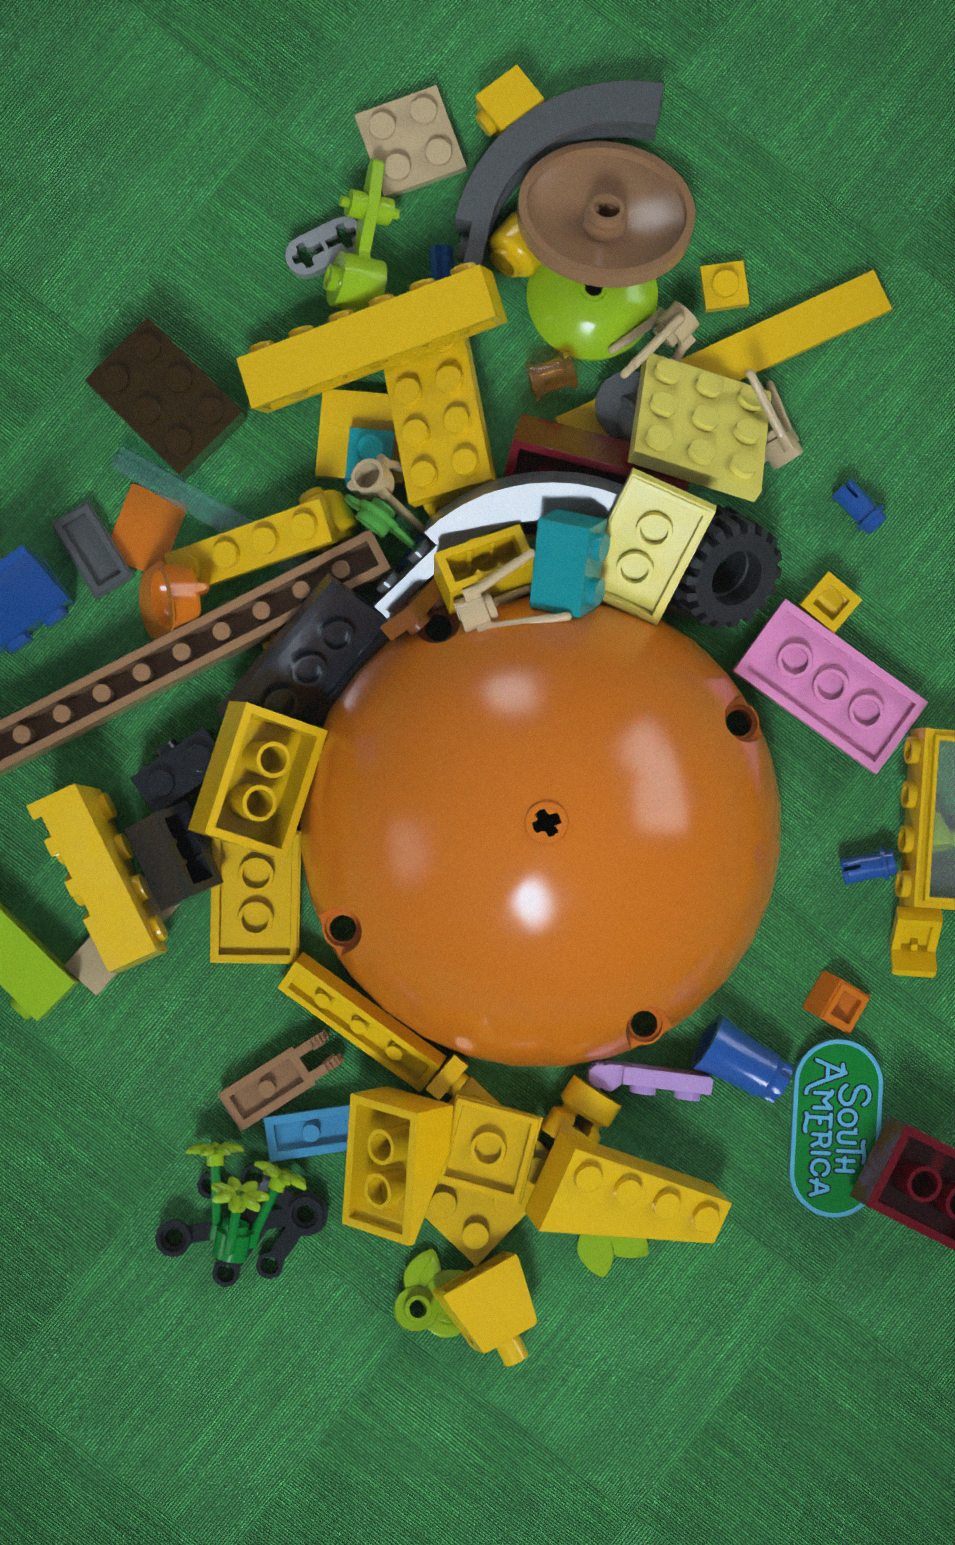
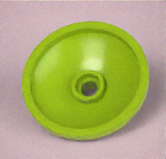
M544 264L529 277L526 293L527 308L536 331L549 346L573 359L602 361L625 353L635 346L645 334L614 354L609 353L608 348L621 339V337L648 320L656 312L658 302L656 279L629 287H601L602 292L599 295L592 296L586 292V284L565 278Z

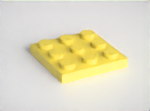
M652 353L641 365L628 462L755 502L762 491L769 421L752 389V385ZM765 390V392H766V394H767V396H768V398H769V400H770V402H771V394H772V392Z

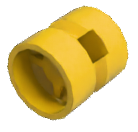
M573 1075L561 1093L562 1106L552 1107L542 1122L541 1129L554 1139H556L559 1130L599 1143L601 1137L598 1130L600 1127H609L622 1106L596 1087L594 1088L587 1081L577 1075ZM577 1114H580L584 1117V1120L576 1125L574 1124Z

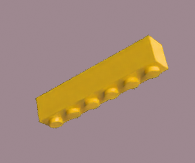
M475 262L464 263L450 270L451 276L435 281L434 278L419 280L409 286L410 291L396 297H394V294L375 297L368 302L369 307L355 313L351 309L339 311L328 317L329 323L314 328L313 325L301 326L291 330L288 333L289 338L274 343V341L268 340L249 347V354L236 358L251 409L264 413L273 412L508 323L493 272L480 264L476 265Z

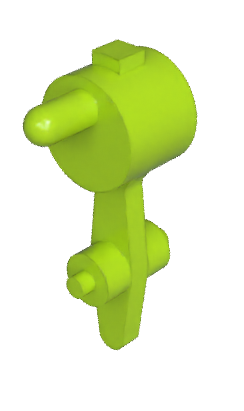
M375 158L370 159L363 191L350 189L347 196L341 195L339 199V206L344 207V215L358 219L354 253L340 251L333 264L330 263L327 266L324 275L323 288L327 290L328 305L341 308L342 311L351 309L355 313L368 308V302L371 299L385 295L387 265L385 261L371 258V247L376 224L389 226L392 219L398 220L400 209L395 208L394 199L381 196L385 162Z

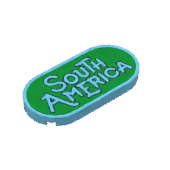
M827 1039L812 1046L796 1064L792 1083L788 1159L790 1186L799 1201L806 1208L818 1215L832 1218L848 1216L865 1206L849 1195L881 1133L883 1099L881 1069L874 1056L867 1049L846 1039Z

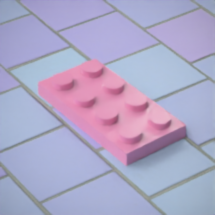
M782 599L732 669V672L873 774H877L928 703L787 599Z

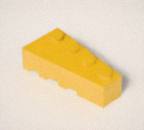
M74 783L26 805L32 819L35 820L42 817L49 831L48 838L43 841L51 857L56 856L58 861L66 866L69 872L65 876L64 884L71 898L73 897L79 906L85 905L89 912L83 915V922L107 971L121 973L167 952L168 949L164 941L168 939L167 929L160 916L157 914L153 915L147 901V899L151 898L149 886L140 873L136 875L130 858L134 857V852L124 833L119 834L113 820L117 816V811L110 796L106 792L102 793L101 789Z
M559 1130L524 1212L540 1232L714 1244L732 1202L712 1183Z

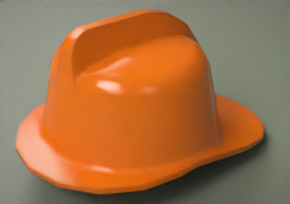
M161 560L157 561L156 564L147 569L142 575L139 586L140 614L144 627L154 640L200 616L201 597L207 594L210 586L207 583L198 582L195 573L189 566L166 565Z

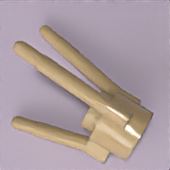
M674 301L666 310L660 307L648 320L609 346L608 351L611 354L616 353L655 327L653 332L656 336L620 372L621 378L625 379L662 343L669 348H673L676 344L678 345L670 359L680 362L685 352L696 341L692 333L700 324L697 318L684 305Z
M748 369L746 375L772 427V430L767 432L764 463L768 461L773 470H776L804 451L798 442V436L791 426L774 382L771 380L766 382L767 390L772 392L770 402L755 371Z
M379 454L376 459H364L357 463L353 468L351 480L347 483V488L354 493L355 497L359 500L369 499L372 501L374 497L383 500L424 539L426 538L428 541H431L424 533L426 527L392 495L394 491V477L389 470L403 473L401 462L390 460L384 454Z
M528 549L518 557H515L476 585L463 589L464 597L453 601L459 621H462L465 632L474 629L481 632L490 628L525 623L565 622L571 620L572 615L569 612L491 622V620L499 617L496 609L497 606L531 593V586L525 585L494 598L491 597L489 592L481 593L535 556L533 549Z

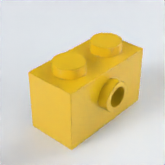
M520 524L482 537L473 538L465 543L434 553V579L449 615L456 613L453 601L464 597L463 589L476 585L512 559L530 549ZM534 557L481 594L489 592L491 597L494 598L525 585L531 586Z

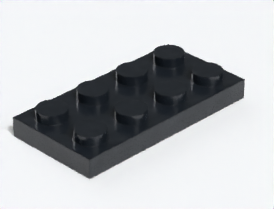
M327 573L216 708L219 716L224 718L229 701L248 702L316 726L330 710L356 672L387 642L389 638L380 629V626L388 618L377 610L374 604Z

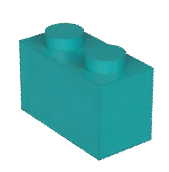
M555 509L538 518L529 607L555 613L569 612L572 616L578 618L597 608L605 592V581L601 579L602 562L606 559L610 547V537L606 534L607 519L561 509Z

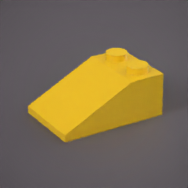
M389 1086L350 1094L342 1224L406 1246L414 1245L450 1151L453 1118L452 1104Z

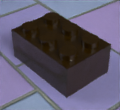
M148 317L85 379L90 388L184 482L246 421L243 412Z

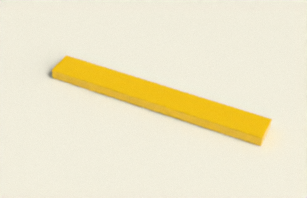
M871 270L686 356L680 362L741 382L748 379L746 375L748 369H753L756 374H759L890 313L892 307L875 271ZM596 399L555 417V422L609 436L597 420L595 410Z

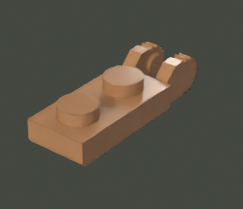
M325 1029L296 1048L294 1045L217 1094L241 1132L317 1083V1079L345 1061L340 1053L332 1054L324 1059L319 1066L309 1071L301 1056L311 1050H316L326 1043L330 1036Z

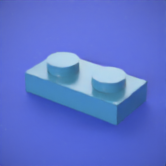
M350 1104L265 1116L264 1125L270 1162L347 1151Z

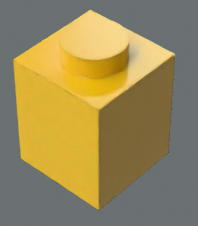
M515 65L475 95L478 113L474 117L487 136L491 137L495 134L499 137L513 122L531 109L544 103V97L520 67Z

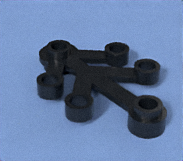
M254 1163L247 1165L241 1173L242 1184L248 1182L247 1172L249 1170L257 1169L261 1173L263 1170L254 1166ZM207 1171L199 1178L197 1189L201 1196L211 1199V1192L206 1191L203 1187L204 1179L211 1177L210 1171ZM262 1173L263 1181L258 1184L257 1190L268 1194L270 1188L267 1184L271 1177ZM221 1175V1182L225 1183L224 1177ZM285 1188L283 1193H278L275 1203L281 1208L270 1211L260 1232L259 1240L268 1229L285 1227L272 1250L263 1252L257 1260L256 1268L263 1278L273 1279L279 1276L284 1267L285 1258L301 1236L314 1235L324 1227L328 1218V1207L319 1194L312 1191H301L294 1194L287 1188ZM221 1203L223 1206L228 1208V1203ZM300 1206H311L314 1210V1217L308 1221L302 1220L298 1215V1208ZM246 1208L241 1213L240 1220L246 1221L249 1224L248 1230H251L259 1212ZM180 1219L167 1220L156 1232V1246L166 1256H180L187 1251L191 1243L211 1240L209 1239L211 1221L188 1225ZM175 1228L182 1232L183 1241L181 1243L173 1244L168 1240L167 1233L170 1229ZM249 1248L247 1258L253 1249ZM266 1257L275 1258L278 1262V1269L274 1272H267L262 1266V1260ZM219 1260L212 1272L214 1281L223 1287L232 1286L240 1276V1268L243 1263H228ZM230 1265L234 1269V1277L230 1280L222 1279L218 1273L219 1267Z

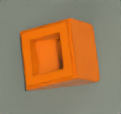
M822 971L806 998L803 1008L850 1035L871 996L827 971Z

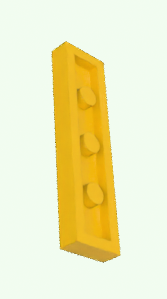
M318 498L164 554L167 565L189 566L195 573L198 582L207 583L211 587L338 542L339 539L326 498Z
M304 952L297 958L277 987L419 1092L422 1091L447 1057Z

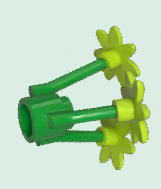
M216 1141L211 1142L209 1145L206 1143H196L186 1150V1154L206 1156V1166H210L211 1228L209 1239L214 1241L212 1256L223 1262L244 1263L247 1260L249 1248L255 1249L258 1246L260 1232L278 1193H283L286 1185L290 1186V1184L306 1190V1180L301 1175L291 1173L289 1168L280 1169L274 1162L256 1161L254 1166L263 1170L262 1173L271 1177L267 1184L270 1188L268 1194L257 1190L258 1183L256 1181H248L241 1186L239 1179L231 1176L228 1178V1184L222 1183L220 1166L224 1165V1155L245 1152V1149L235 1142H225L221 1145ZM264 1201L260 1209V1204L258 1202ZM221 1203H228V1209L231 1211L230 1218L223 1219L221 1224ZM246 1208L259 1212L251 1230H248L249 1224L246 1221L240 1220L241 1213Z

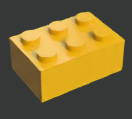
M229 701L188 830L260 854L287 860L328 730L248 702Z

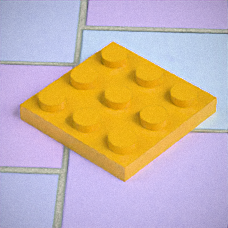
M472 1076L456 1093L502 1105ZM456 1094L446 1103L454 1105ZM537 1141L521 1205L437 1183L425 1218L477 1266L525 1216L524 1209L550 1150L542 1142Z

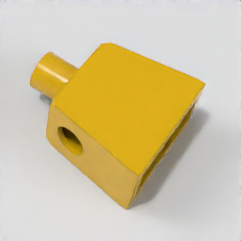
M503 1250L432 1291L435 1299L473 1350L485 1354L496 1348L505 1367L518 1364L529 1356L519 1334L535 1326L537 1317L517 1254Z

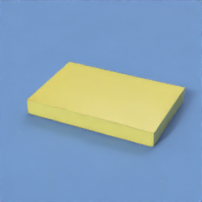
M632 468L607 519L606 534L610 537V547L606 559L602 562L601 579L605 581V592L602 602L657 626L716 512V505Z

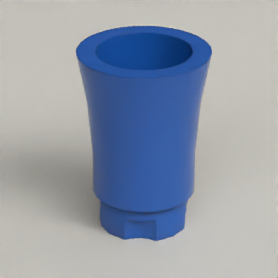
M718 1014L708 1025L694 1050L690 1062L691 1069L715 1076L754 1097L761 1096L771 1103H774L783 1094L794 1070V1066L780 1059L778 1053L744 1033L722 1014Z

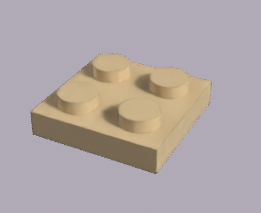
M437 85L354 115L369 160L375 158L385 162L381 190L383 197L394 198L467 171V166Z

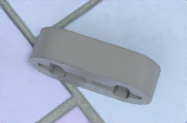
M345 216L335 218L292 240L287 246L285 253L286 262L292 274L300 279L308 280L325 273L327 266L330 263L333 264L340 251L354 253L356 235L352 238L353 246L346 249L342 243L328 248L327 245L338 239L337 231L344 228L348 234L356 233L358 221ZM305 247L309 253L323 248L324 251L312 257L314 265L306 268L303 263L295 264L293 262L299 258L298 250Z

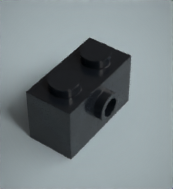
M202 727L181 743H178L175 738L168 741L153 753L157 758L155 761L130 778L153 812L179 804L202 787L216 743V739L209 729Z
M187 801L154 812L125 829L161 911L193 899L224 882L203 835L188 830L193 813Z

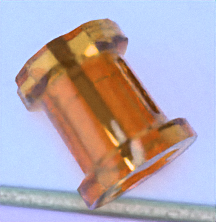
M567 349L560 351L558 357L537 364H533L531 361L524 363L528 381L536 401L543 399V394L567 386L571 389L578 388L576 373Z

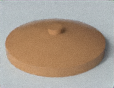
M590 141L571 144L557 149L543 157L529 170L519 191L517 224L528 249L542 264L552 271L582 284L596 287L620 288L652 281L667 273L678 264L689 248L696 211L694 200L687 184L670 165L659 157L627 144Z

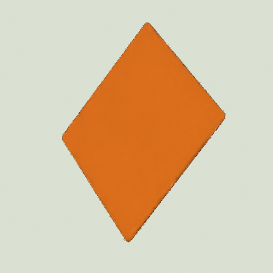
M134 483L131 484L111 535L112 540L128 566L145 572L156 564L157 561L162 560L166 564L164 554L172 550L188 504Z

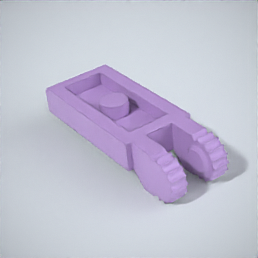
M614 1060L591 1061V1064L588 1065V1070H586L588 1072L586 1075L588 1077L587 1080H589L590 1085L592 1084L594 1088L597 1087L598 1090L603 1088L605 1091H613L621 1084L630 1085L629 1092L656 1095V1088L673 1090L674 1098L689 1101H700V1094H712V1077L700 1071Z

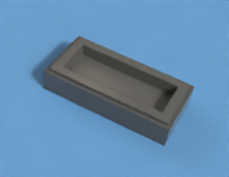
M89 501L50 523L95 599H101L135 578Z

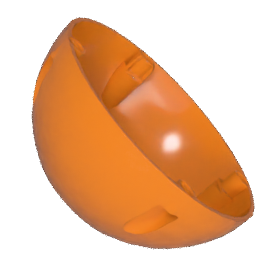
M529 593L516 600L497 606L496 609L499 617L491 620V622L556 613L529 607L531 595ZM601 601L597 608L581 618L572 616L571 620L565 622L525 623L490 628L478 632L477 629L465 632L462 621H459L457 613L449 615L446 605L438 608L433 613L428 611L427 613L431 616V620L443 618L451 625L450 635L445 640L434 641L426 634V624L412 636L406 630L394 640L388 639L382 648L356 672L328 711L321 727L328 730L300 817V849L308 893L322 926L325 940L333 947L338 958L353 979L387 1013L422 1037L468 1057L510 1066L564 1067L607 1059L641 1045L654 1043L662 1034L691 1016L727 981L752 944L772 897L781 854V801L773 759L759 726L760 720L757 712L752 706L748 705L731 677L695 640L662 618L656 626ZM735 711L745 715L748 720V729L744 735L735 736L728 730L726 718L729 713ZM543 809L547 815L555 813L559 818L560 823L554 825L557 832L548 837L545 831L536 833L532 825L533 822L538 821L535 814ZM345 915L352 918L355 922L356 933L350 940H339L333 935L331 929L332 922L337 916ZM640 1011H649L655 1018L653 1030L645 1035L634 1033L631 1027L633 1016Z

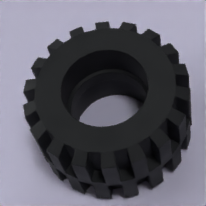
M716 505V512L671 600L705 625L709 624L713 628L722 629L724 625H727L729 628L739 625L740 619L746 622L754 617V611L758 608L762 610L768 604L765 600L769 594L774 595L778 587L774 583L777 578L781 577L782 568L777 564L782 560V554L776 548L778 545L777 540L769 534L768 530L736 509L729 506L723 508L720 505ZM727 557L723 568L713 577L718 565Z

